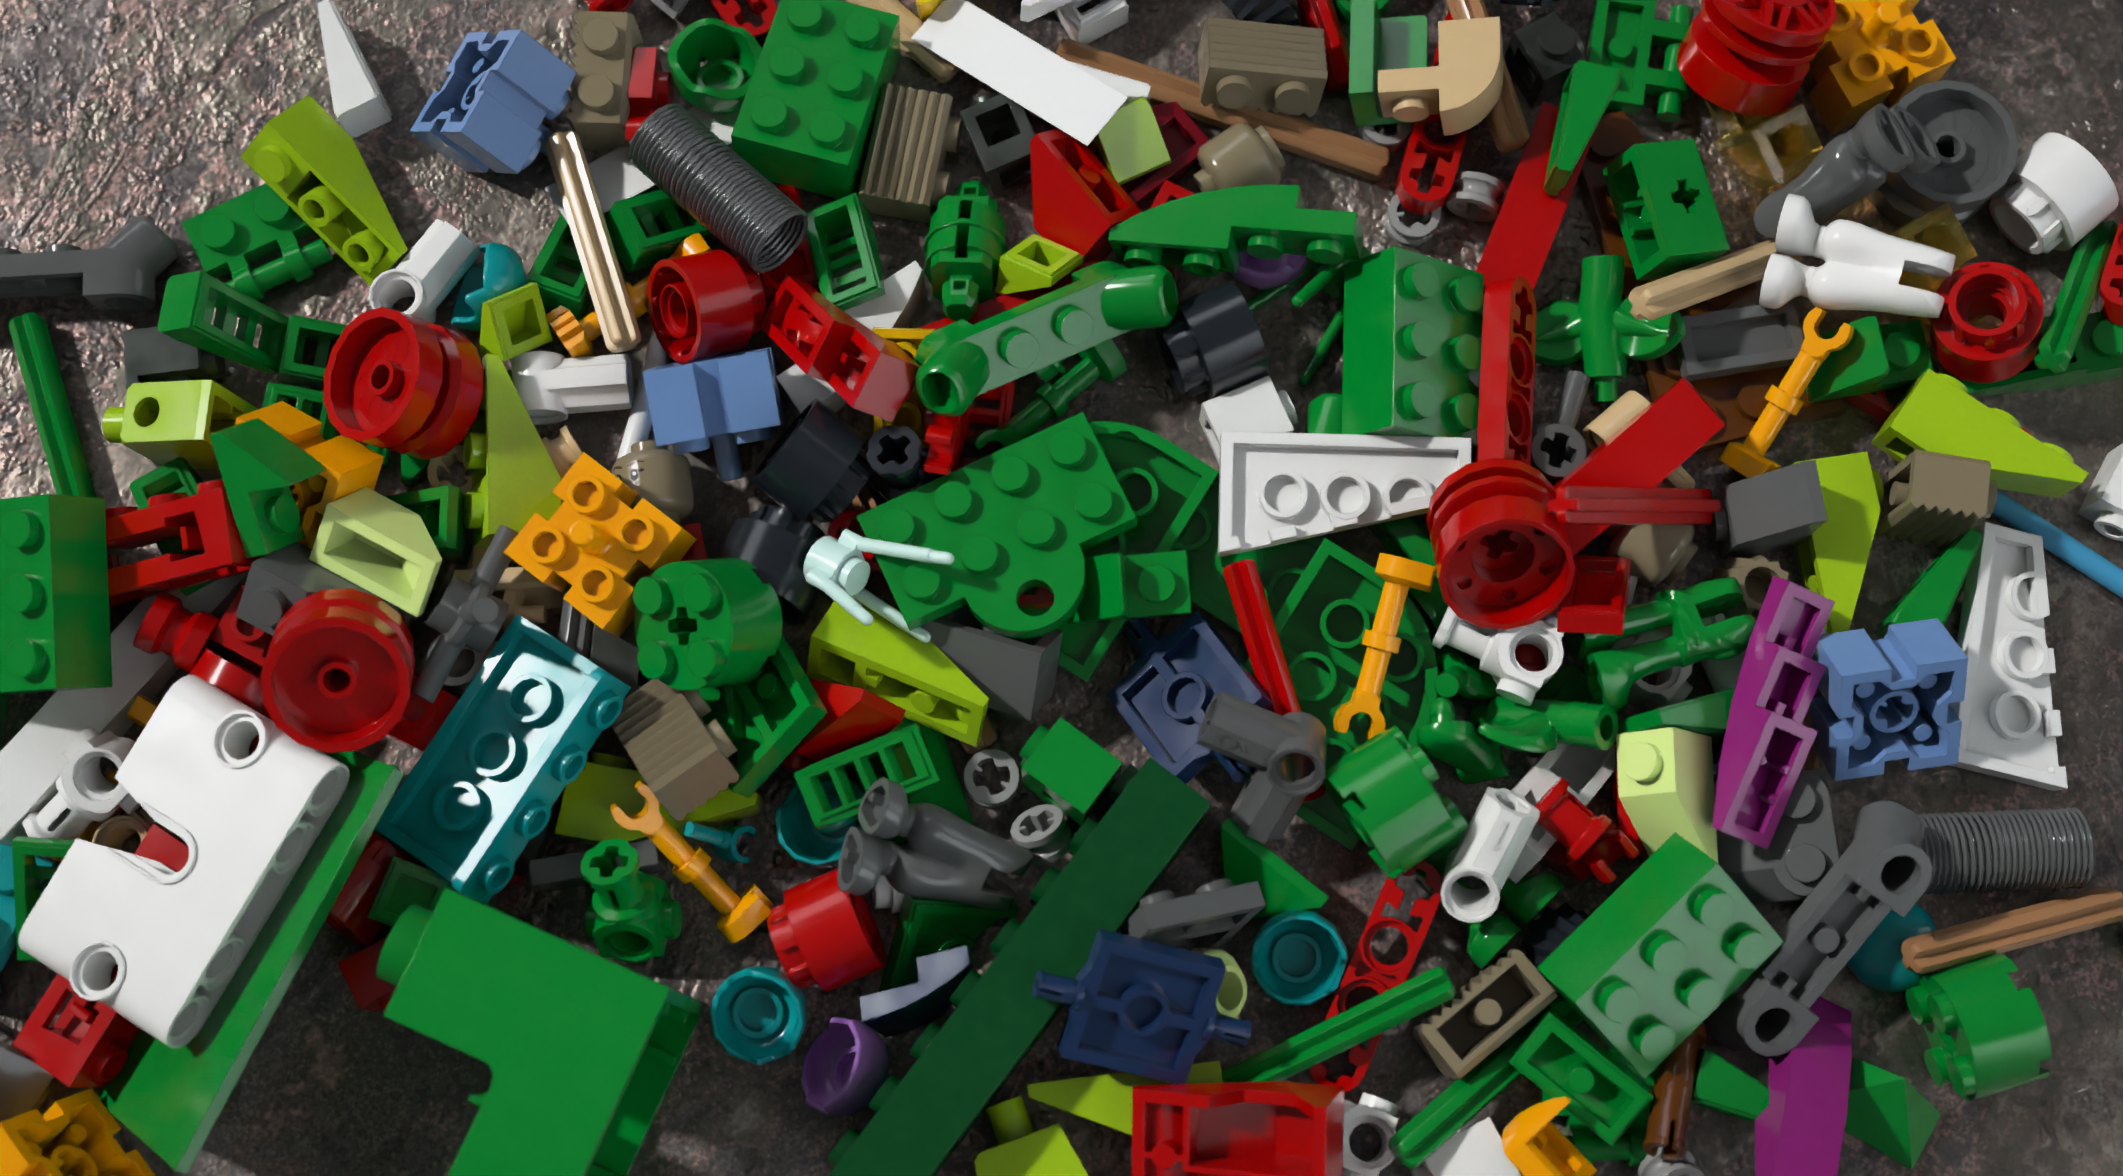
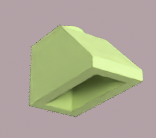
M368 487L327 504L309 560L416 617L424 613L443 560L419 514Z
M1675 727L1616 734L1619 799L1648 856L1650 857L1676 832L1718 863L1716 829L1712 827L1715 806L1712 737Z

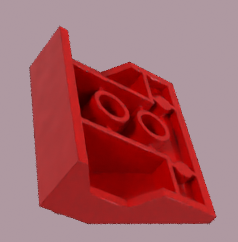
M1287 1081L1136 1085L1132 1089V1176H1343L1344 1087Z

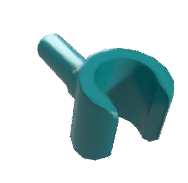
M688 821L683 828L685 836L713 844L715 854L724 862L749 863L752 859L751 857L741 856L736 849V840L739 835L757 837V831L752 826L727 825L721 829H715Z

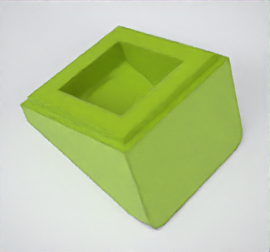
M1141 97L1121 106L1093 139L1110 174L1119 185L1171 163L1154 113L1146 97Z
M1032 234L1000 256L996 292L999 294H1009L1051 287L1083 263L1084 256L1039 235Z
M529 283L483 302L479 343L482 358L486 354L499 355L502 361H506L553 341L537 283Z

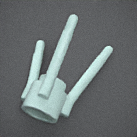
M848 529L841 533L839 540L831 536H824L812 545L806 555L803 566V573L807 583L824 591L865 626L872 624L873 616L860 603L920 642L928 643L930 641L931 634L920 626L909 631L901 612L864 588L870 576V565L865 561L862 551L943 565H951L954 562L953 554L930 548L865 538Z

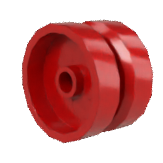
M379 307L360 314L345 327L331 350L324 373L323 400L330 422L342 436L428 460L448 453L464 439L473 425L483 397L484 368L477 347L463 333L424 322L423 319L400 311Z
M353 588L324 589L300 599L280 618L272 637L260 675L263 704L276 727L300 745L326 753L362 749L382 740L403 716L411 693L412 676L415 666L413 637L401 615L377 596Z

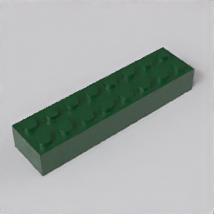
M1151 757L1148 758L1140 770L1129 764L1107 794L1110 797L1106 803L1111 808L1100 821L1091 814L1070 841L1069 846L1071 848L1068 853L1073 857L1066 867L1060 872L1052 865L1036 884L1029 895L1032 898L1030 903L1035 907L1023 923L1012 917L994 939L989 948L992 950L991 954L996 958L983 975H980L972 969L954 991L949 1001L957 1009L941 1028L932 1021L914 1043L909 1053L917 1061L902 1080L892 1074L868 1104L876 1112L872 1120L862 1132L857 1128L854 1130L851 1127L834 1147L827 1158L835 1166L829 1176H936L1065 1006L1062 1003L1032 997L1033 981L1036 980L1035 975L1037 971L1043 970L1044 972L1075 979L1080 970L1086 965L1098 928L1116 933L1121 932L1120 927L1138 909L1137 903L1150 894L1203 824L1212 803Z

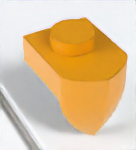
M1558 1097L1535 1104L1520 1112L1503 1129L1502 1147L1504 1153L1522 1173V1176H1592L1597 1171L1551 1122L1572 1101L1570 1098Z

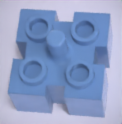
M521 29L501 30L497 36L489 31L469 32L445 71L449 75L439 92L431 94L409 132L465 172L486 173L491 168L496 173L519 174L520 170L525 169L532 163L539 151L548 157L545 146L549 141L550 135L554 132L541 124L544 117L548 120L555 118L565 108L570 97L568 95L570 93L568 88L577 72Z
M773 346L729 353L687 363L677 362L659 365L642 372L656 446L672 444L673 453L677 455L711 448L710 445L713 444L720 481H731L743 477L738 444L772 438V434L775 433L774 426L781 425L786 418L782 392L776 378L778 370Z
M1938 618L1888 625V633L1884 639L1871 640L1864 629L1822 634L1813 653V660L1826 665V669L1818 685L1822 695L1812 699L1810 712L1813 728L1818 731L1815 737L1818 756L1834 781L1884 774L1885 761L1898 759L1902 760L1908 771L1958 764L1962 721L1948 703L1964 701L1968 657Z

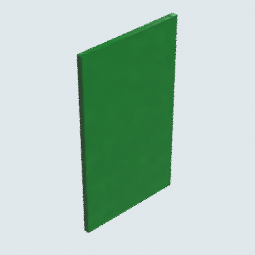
M357 751L326 753L349 769L348 786L201 1030L189 1043L180 1048L172 1049L143 1029H140L127 1049L128 1059L123 1069L115 1078L101 1088L98 1097L107 1110L164 1159L173 1171L188 1174L400 783L404 773L396 765H386Z

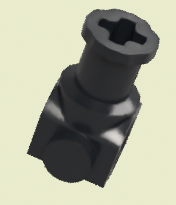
M887 425L877 430L869 439V449L866 456L873 469V474L869 477L867 483L881 504L944 476L942 474L923 472L928 452L922 448V443L916 432L907 426Z

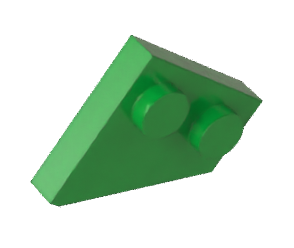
M783 634L776 654L767 657L759 669L764 671L756 679L746 683L724 686V694L728 699L725 729L729 738L737 743L738 769L736 771L739 774L737 783H729L728 786L732 792L747 798L757 790L828 712Z

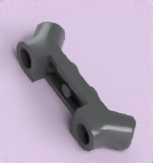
M133 215L100 249L83 250L74 245L54 244L47 246L45 252L22 253L15 249L0 248V299L82 294L104 315L146 312L155 307V279L178 257L177 245L149 218Z
M1883 800L1868 804L1859 811L1852 844L1778 932V935L1784 942L1703 1021L1709 1034L1721 1046L1732 1051H1742L1751 1048L1754 1052L1763 1056H1779L1789 1052L1799 1044L1819 1020V1017L1810 1009L1811 1005L1892 909L1904 917L1923 895L1931 882L1933 868L1930 858L1921 849L1925 831L1924 824L1910 809L1894 801Z

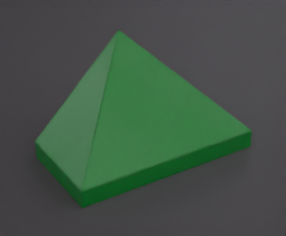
M1229 817L1221 826L1217 839L1222 879H1231L1233 886L1258 881L1266 904L1251 920L1271 918L1290 909L1317 912L1327 901L1329 896L1261 842L1245 836L1239 825Z
M1852 1057L1844 1132L1906 1169L1913 1170L1941 1113L1905 1078Z

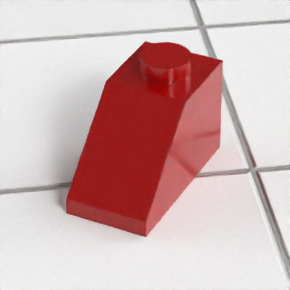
M1060 129L1037 133L1030 141L1034 228L1041 237L1083 255V263L1097 259H1106L1113 251L1108 241L1110 228L1142 211L1088 146Z
M808 678L828 712L781 762L779 767L797 772L818 761L884 736L902 722L906 710L862 688Z

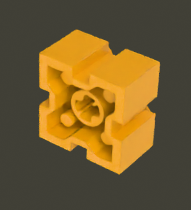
M1834 0L1836 3L1837 19L1824 38L1821 49L1814 59L1810 61L1809 70L1817 84L1808 96L1832 135L1856 124L1864 113L1877 104H1882L1886 97L1891 105L1894 106L1901 98L1918 86L1939 81L1956 60V57L1933 19L1919 24L1912 10L1920 0Z
M284 401L238 416L235 425L250 419L259 418L325 467L326 471L289 485L293 499L299 508L300 523L305 537L297 542L310 549L313 548L327 504L365 487L374 491L384 459L383 455L342 435L329 440L323 439L320 432L322 422Z
M583 452L552 491L564 501L549 520L535 512L504 553L542 583L559 592H562L570 583L572 587L563 599L602 630L619 638L634 620L636 606L633 600V590L636 583L665 564L680 561L697 539L644 498L639 501L634 509H631L630 505L634 502L638 493Z
M92 1088L56 1101L43 1115L38 1109H34L0 1122V1176L156 1175L137 1149L125 1153L113 1136L121 1127Z

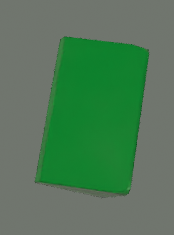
M1550 1005L1541 1013L1508 1060L1512 1066L1550 1097L1570 1098L1572 1101L1565 1109L1611 1146L1614 1145L1654 1097L1651 1088L1643 1080Z

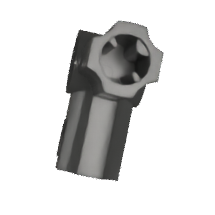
M1223 691L1214 695L1198 730L1197 744L1256 768L1232 806L1231 820L1239 825L1245 836L1264 844L1267 840H1280L1305 797L1316 791L1323 783L1326 771V728L1319 719L1308 713L1291 712L1281 716Z

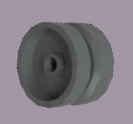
M1944 79L1918 86L1896 104L1912 114L1925 127L1938 148L1940 164L1925 174H1915L1905 168L1897 173L1888 172L1886 182L1877 190L1867 195L1869 201L1885 219L1906 231L1936 234L1957 229L1975 216L1986 205L1987 201L2006 184L2017 164L2019 138L2011 115L1995 96L1971 83Z

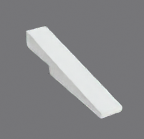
M249 572L218 579L187 597L180 589L168 593L180 598L184 608L195 613L205 610L217 617H221L230 606L242 584H246ZM158 595L144 598L110 634L113 687L57 691L0 751L1 844L12 847V840L15 837H28L22 822L30 812H40L58 793L55 782L61 776V768L68 761L61 753L80 732L91 726L99 734L111 730L117 737H123L134 723L126 715L136 698L142 695L153 700L178 670L174 666L172 658L165 653L158 652L150 655L133 646L136 633Z

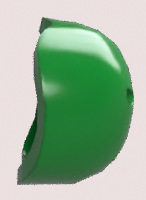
M704 18L695 21L676 36L668 50L667 58L674 86L689 104L704 112L723 114L740 110L762 48L754 36L744 28L729 25L716 18ZM735 58H738L737 64L733 62ZM700 62H704L705 65L701 66Z

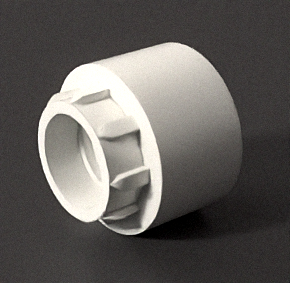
M2050 132L2040 137L2017 157V164L2006 184L1991 197L1989 209L1998 228L2012 243L2028 253L2040 254L2049 253L2052 249L2058 251L2071 249L2118 207L2119 197L2110 175L2088 150L2067 136Z

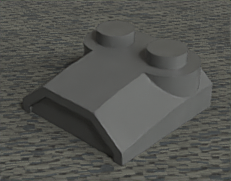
M1826 767L1801 770L1768 849L1716 829L1718 864L1753 906L1806 900L1841 857Z

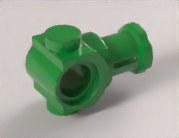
M614 838L601 841L594 848L588 850L581 861V873L584 879L595 889L592 895V902H589L586 907L585 930L587 937L595 941L602 958H614L623 962L637 963L647 961L652 957L664 956L667 938H678L680 936L682 909L678 900H672L665 881L638 871L640 868L638 852L630 846L628 841ZM616 856L620 857L623 866H619Z

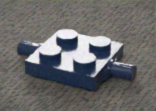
M1196 611L1173 633L1159 639L1147 625L1144 618L1130 620L1129 622L1136 630L1126 624L1123 628V635L1128 638L1140 654V657L1136 660L1130 673L1107 696L1157 763L1185 784L1207 764L1217 758L1234 782L1238 783L1248 779L1243 770L1252 775L1256 768L1197 744L1198 730L1208 705L1214 695L1219 694L1220 691L1264 709H1269L1274 704L1211 622Z
M1098 928L1086 965L1080 970L1075 979L1038 970L1035 975L1036 980L1033 981L1032 985L1033 998H1041L1068 1005V1016L1058 1042L1061 1057L1165 1082L1185 1084L1195 1056L1207 1044L1209 1039L1244 1048L1248 1044L1247 1038H1250L1251 1035L1250 1020L1217 1013L1216 998L1227 971L1222 958Z

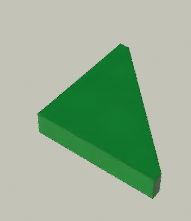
M904 894L887 958V966L884 969L878 992L914 984L919 980L917 957L965 945L972 948L976 945L973 939L1001 918L1015 917L1019 905L1014 900L1009 911L1003 912L947 900L919 898Z

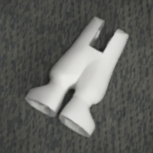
M1788 194L1778 223L1775 242L1776 252L1797 256H1814L1824 260L1825 263L1819 267L1807 266L1789 256L1772 253L1763 277L1759 306L1777 309L1793 298L1803 296L1807 297L1814 306L1822 309L1877 311L1939 318L1945 301L1944 297L1927 290L1900 285V276L1902 270L1933 277H1950L1953 272L1956 256L1934 247L1885 234L1849 220L1839 219L1831 222L1828 226H1820L1815 222L1809 201L1804 196Z

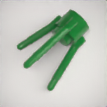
M1362 245L1361 258L1371 255L1368 249ZM1310 259L1303 272L1294 281L1270 290H1262L1246 303L1252 313L1311 274H1313L1314 278L1292 298V304L1295 307L1302 306L1321 289L1329 296L1339 298L1344 294V265L1356 259H1343L1342 262L1337 264H1323ZM1344 301L1298 379V383L1303 387L1311 382L1343 329Z

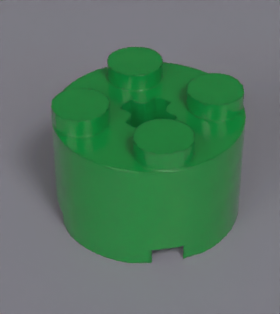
M738 558L671 562L658 568L650 576L641 578L633 590V600L636 606L634 630L639 649L637 661L641 672L649 679H658L671 688L686 691L746 683L756 679L764 671L759 669L768 656L776 654L781 641L782 612L775 590L770 583H762L751 570L757 569L748 561Z
M1395 725L1388 730L1384 729L1326 768L1323 780L1325 788L1355 836L1360 835L1368 847H1375L1368 854L1390 880L1405 873L1468 829L1464 817L1448 796L1441 798L1432 783L1439 779V776L1428 757L1419 746L1412 748L1405 736Z
M1997 953L1924 975L1920 978L1917 986L1907 988L1905 992L1909 1011L1918 1025H1924L1931 1048L1924 1051V1060L1932 1080L1938 1087L1950 1084L1954 1091L1966 1101L1976 1100L2047 1078L2050 1073L2049 1070L2040 1067V1062L2052 1058L2050 1038L2043 1014L2030 986L2017 990L2007 974L2019 970L2007 956Z

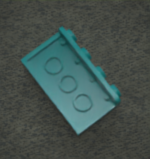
M516 614L383 812L375 829L450 881L452 887L462 895L488 904L492 896L501 891L511 879L514 872V863L529 840L536 837L547 825L551 815V807L565 786L574 781L584 769L587 762V753L601 732L611 726L620 715L623 699L631 687L519 614Z

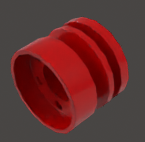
M1702 0L1701 11L1691 22L1677 51V68L1685 82L1701 97L1725 110L1747 116H1771L1782 112L1788 108L1795 98L1810 69V61L1814 59L1821 49L1824 38L1837 19L1836 3L1834 0Z
M1490 458L1466 464L1442 481L1431 496L1426 520L1443 599L1459 618L1482 628L1506 630L1533 624L1553 612L1570 592L1576 570L1565 525L1558 522L1556 513H1550L1548 510V501L1556 499L1554 487L1541 471L1519 460Z

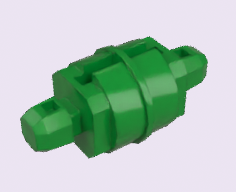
M964 180L956 187L954 195H946L938 201L937 211L931 216L929 233L925 239L924 253L926 260L924 272L928 281L932 284L933 297L943 303V311L947 318L952 321L961 319L968 321L977 312L978 304L993 299L994 289L997 286L1000 256L1008 252L1006 244L1007 228L1003 217L999 214L998 202L988 196L987 188L980 181Z

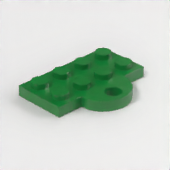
M1083 412L951 472L950 475H944L856 516L866 538L949 552L954 556V562L951 565H943L874 554L909 631L967 605L981 624L995 633L1011 638L1042 636L1054 631L1069 620L1079 607L1086 588L1087 573L1082 551L1137 526V518ZM1034 587L1045 588L1054 596L1052 607L1046 613L1039 616L1027 615L1018 607L1021 595L1026 590Z

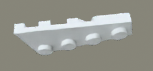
M1221 431L1218 558L1425 514L1428 512L1431 496L1442 481L1466 464L1471 463V438Z
M1984 522L1973 527L1974 530L1982 533L1981 537L1983 540L1966 576L1957 644L1968 657L1964 701L1948 703L1962 721L1958 764H1951L1950 766L2051 791L2068 789L2066 766L2059 767L2056 737L2062 736L2060 710H2053L2050 674L2056 673L2054 648H2048L2046 645L2044 617L2050 615L2043 539L2042 536Z

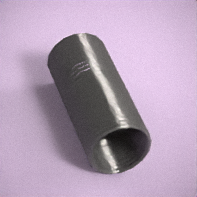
M678 103L668 104L655 110L635 132L628 152L630 163L647 176L651 182L655 183L659 189L671 197L672 200L677 202L689 215L693 216L714 237L718 238L731 252L740 257L753 271L763 273L773 270L789 258L799 246L808 226L807 213L760 174L752 165L747 163L738 153L734 152L733 149L719 139L717 135Z
M2076 807L1915 814L1924 824L1925 831L1921 849L1930 858L1933 868L1931 882L1923 894H1950L1953 892L1957 894L1969 891L1971 893L1977 891L1985 893L1988 891L2084 888L2092 878L2095 867L2094 836L2085 814Z

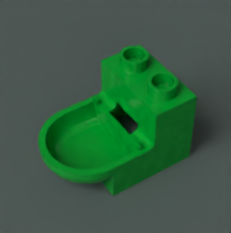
M445 888L434 912L416 904L411 905L403 912L384 944L376 972L378 979L397 987L383 1016L478 1058L488 1064L492 1070L493 1079L488 1092L483 1095L470 1094L468 1098L469 1102L480 1106V1109L448 1176H628L707 1004L448 888Z

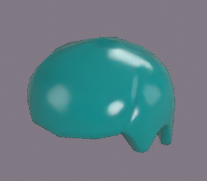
M490 242L480 246L479 250L485 253L484 264H472L465 273L451 319L452 326L480 333L483 302L526 285V275L521 257L515 250L503 244Z
M849 778L857 800L863 798L866 791L853 778ZM832 779L822 782L832 809L843 806ZM797 782L783 804L776 808L774 816L778 842L794 860L819 869L838 867L847 832L852 826L863 829L858 820L829 834L818 831Z
M1917 903L1913 905L1904 917L1891 909L1846 965L1864 985L1885 993L1906 991L1907 988L1917 986L1922 976L1933 972L1921 975L1915 971H1907L1902 963L1903 955L1900 945L1906 938L1936 931L1937 928L1931 916Z
M1299 909L1281 912L1266 921L1254 938L1250 955L1252 974L1256 977V982L1263 992L1283 1005L1311 1006L1334 993L1342 981L1348 962L1346 945L1335 924L1315 911Z
M764 966L744 968L726 978L717 988L709 1011L713 1036L730 1056L756 1065H763L790 1055L798 1045L808 1021L805 996L799 987L790 981L787 974L777 968Z

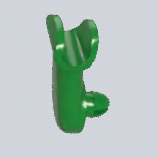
M1444 697L1435 699L1430 708L1431 724L1422 726L1416 731L1417 742L1423 752L1455 767L1459 779L1465 785L1510 776V769L1506 767L1502 757L1503 747L1494 742L1486 743L1474 733V725L1471 722L1457 721L1455 708L1448 699Z

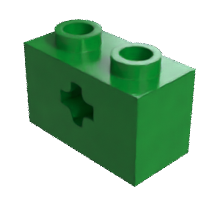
M1694 138L1633 144L1603 170L1637 281L1663 278L1717 259L1730 250L1725 236V227L1719 217L1708 183L1707 171L1701 161Z
M1059 717L1050 730L1041 724L1028 739L1019 754L1023 758L1020 763L1022 766L1023 787L1044 803L1060 808L1064 817L1078 828L1082 826L1091 814L1094 816L1109 796L1107 794L1119 778L1122 768L1120 760L1061 717Z

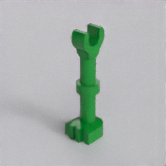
M1112 339L1079 352L1078 355L1082 361L1053 385L1049 383L1043 384L1033 393L1034 400L1007 423H1003L995 429L983 428L976 430L969 436L966 445L969 449L980 450L988 442L992 441L996 446V451L1028 437L1048 419L1056 421L1068 412L1067 404L1097 379L1110 384L1127 370L1124 357Z

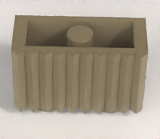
M580 11L574 16L577 22L573 27L576 36L572 38L575 47L571 50L575 57L571 60V63L577 74L570 84L572 91L568 95L571 102L567 105L570 114L566 117L572 130L579 135L584 150L613 151L619 147H630V143L625 141L626 122L630 115L631 107L627 96L633 47H644V40L638 29L639 25L636 24L635 15L629 12Z
M1206 17L1198 49L1200 102L1205 107L1212 103L1216 108L1223 106L1228 109L1241 110L1248 107L1250 111L1259 108L1262 112L1271 109L1274 114L1280 111L1286 115L1299 116L1303 113H1306L1309 117L1315 115L1328 75V71H1326L1325 37H1323L1324 29Z
M890 83L882 85L859 190V197L870 213L930 224L931 216L934 214L935 207L938 206V201L949 195L951 172L943 171L947 151L958 152L962 135L963 119L954 114L953 96L947 93L939 94L936 91L928 92L924 89L916 90L913 87L893 86Z
M1914 449L1913 453L1910 452V455L1902 459L1901 463L1898 462L1897 466H1894L1893 469H1890V472H1886V475L1882 476L1884 497L1880 505L1881 512L1875 531L1876 538L1885 534L1889 540L1897 536L1901 542L1909 538L1913 544L1921 540L1925 546L1933 542L1939 548L1960 532L1965 533L1971 528L1973 523L1982 517L1989 518L1994 511L1997 500V484L1995 481H1990V461Z
M652 679L623 699L621 713L611 726L656 798L675 821L684 820L686 813H694L698 805H705L707 798H716L718 791L726 790L729 783H737L739 774L728 759L730 755L737 751V748L716 719L707 725L705 724L702 717L709 713L711 709L697 689L688 691L678 690L665 685L658 679Z
M1511 949L1498 955V959L1489 963L1488 968L1479 971V975L1470 979L1469 984L1460 987V992H1457L1454 998L1441 1004V1008L1432 1011L1431 1016L1422 1019V1024L1412 1027V1037L1449 1081L1458 1080L1558 996L1523 952Z

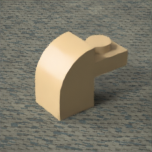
M1500 17L1438 21L1439 66L1378 70V96L1383 118L1394 117L1403 122H1416L1426 119L1430 114H1440L1443 135L1447 136L1466 131L1487 117L1496 105L1503 86V42Z

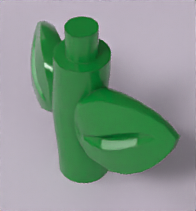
M1596 255L1582 258L1579 302L1554 300L1537 309L1535 361L1548 365L1567 366L1583 357L1584 373L1589 375L1591 380H1594V403H1614L1619 399L1618 379L1627 378L1626 358L1635 361H1645L1661 357L1676 347L1685 337L1686 333L1684 319L1679 311L1654 320H1648L1647 318L1637 320L1631 315L1630 311L1633 305L1628 297L1622 301L1625 256Z
M1574 664L1562 667L1551 677V682L1548 685L1541 686L1530 706L1515 703L1503 696H1496L1489 704H1474L1470 712V721L1475 728H1478V733L1481 736L1502 747L1519 752L1546 753L1556 749L1557 743L1608 750L1615 743L1616 734H1618L1616 711L1612 706L1592 703L1587 691L1584 671Z

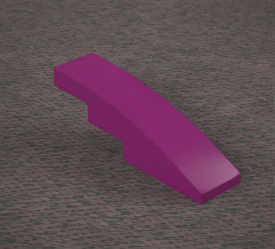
M1775 576L1772 578L1751 633L1731 701L1719 762L1712 825L1713 828L1764 849L1769 847L1818 732L1802 725V722L1826 669V665L1812 660L1811 657L1835 604L1834 601L1789 580Z
M1820 996L1810 1007L1819 1017V1020L1793 1049L1787 1053L1769 1058V1105L1755 1119V1176H1837L1848 1107L1852 1061V1012Z

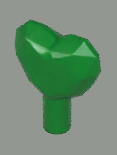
M1446 644L1441 648L1434 646L1438 673L1440 674L1435 679L1434 687L1440 696L1448 698L1458 693L1464 698L1478 702L1491 701L1496 697V683L1493 676L1479 669L1480 660Z

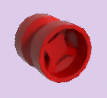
M163 590L146 613L134 638L133 646L150 655L163 652L172 658L175 667L191 673L205 647H211L213 641L210 637L222 618L205 610L197 613L184 608L180 598Z

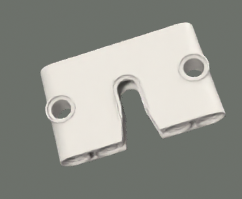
M187 675L180 678L163 697L115 775V778L156 822L187 842L189 858L186 865L181 871L175 872L161 862L76 838L24 922L18 939L20 949L69 980L73 990L80 997L90 1001L102 1002L172 1049L184 1046L198 1034L343 796L349 782V769L322 751L298 744L277 728L272 720L199 676ZM259 734L258 747L249 756L251 741ZM117 963L118 974L114 983L111 985V972L113 967Z

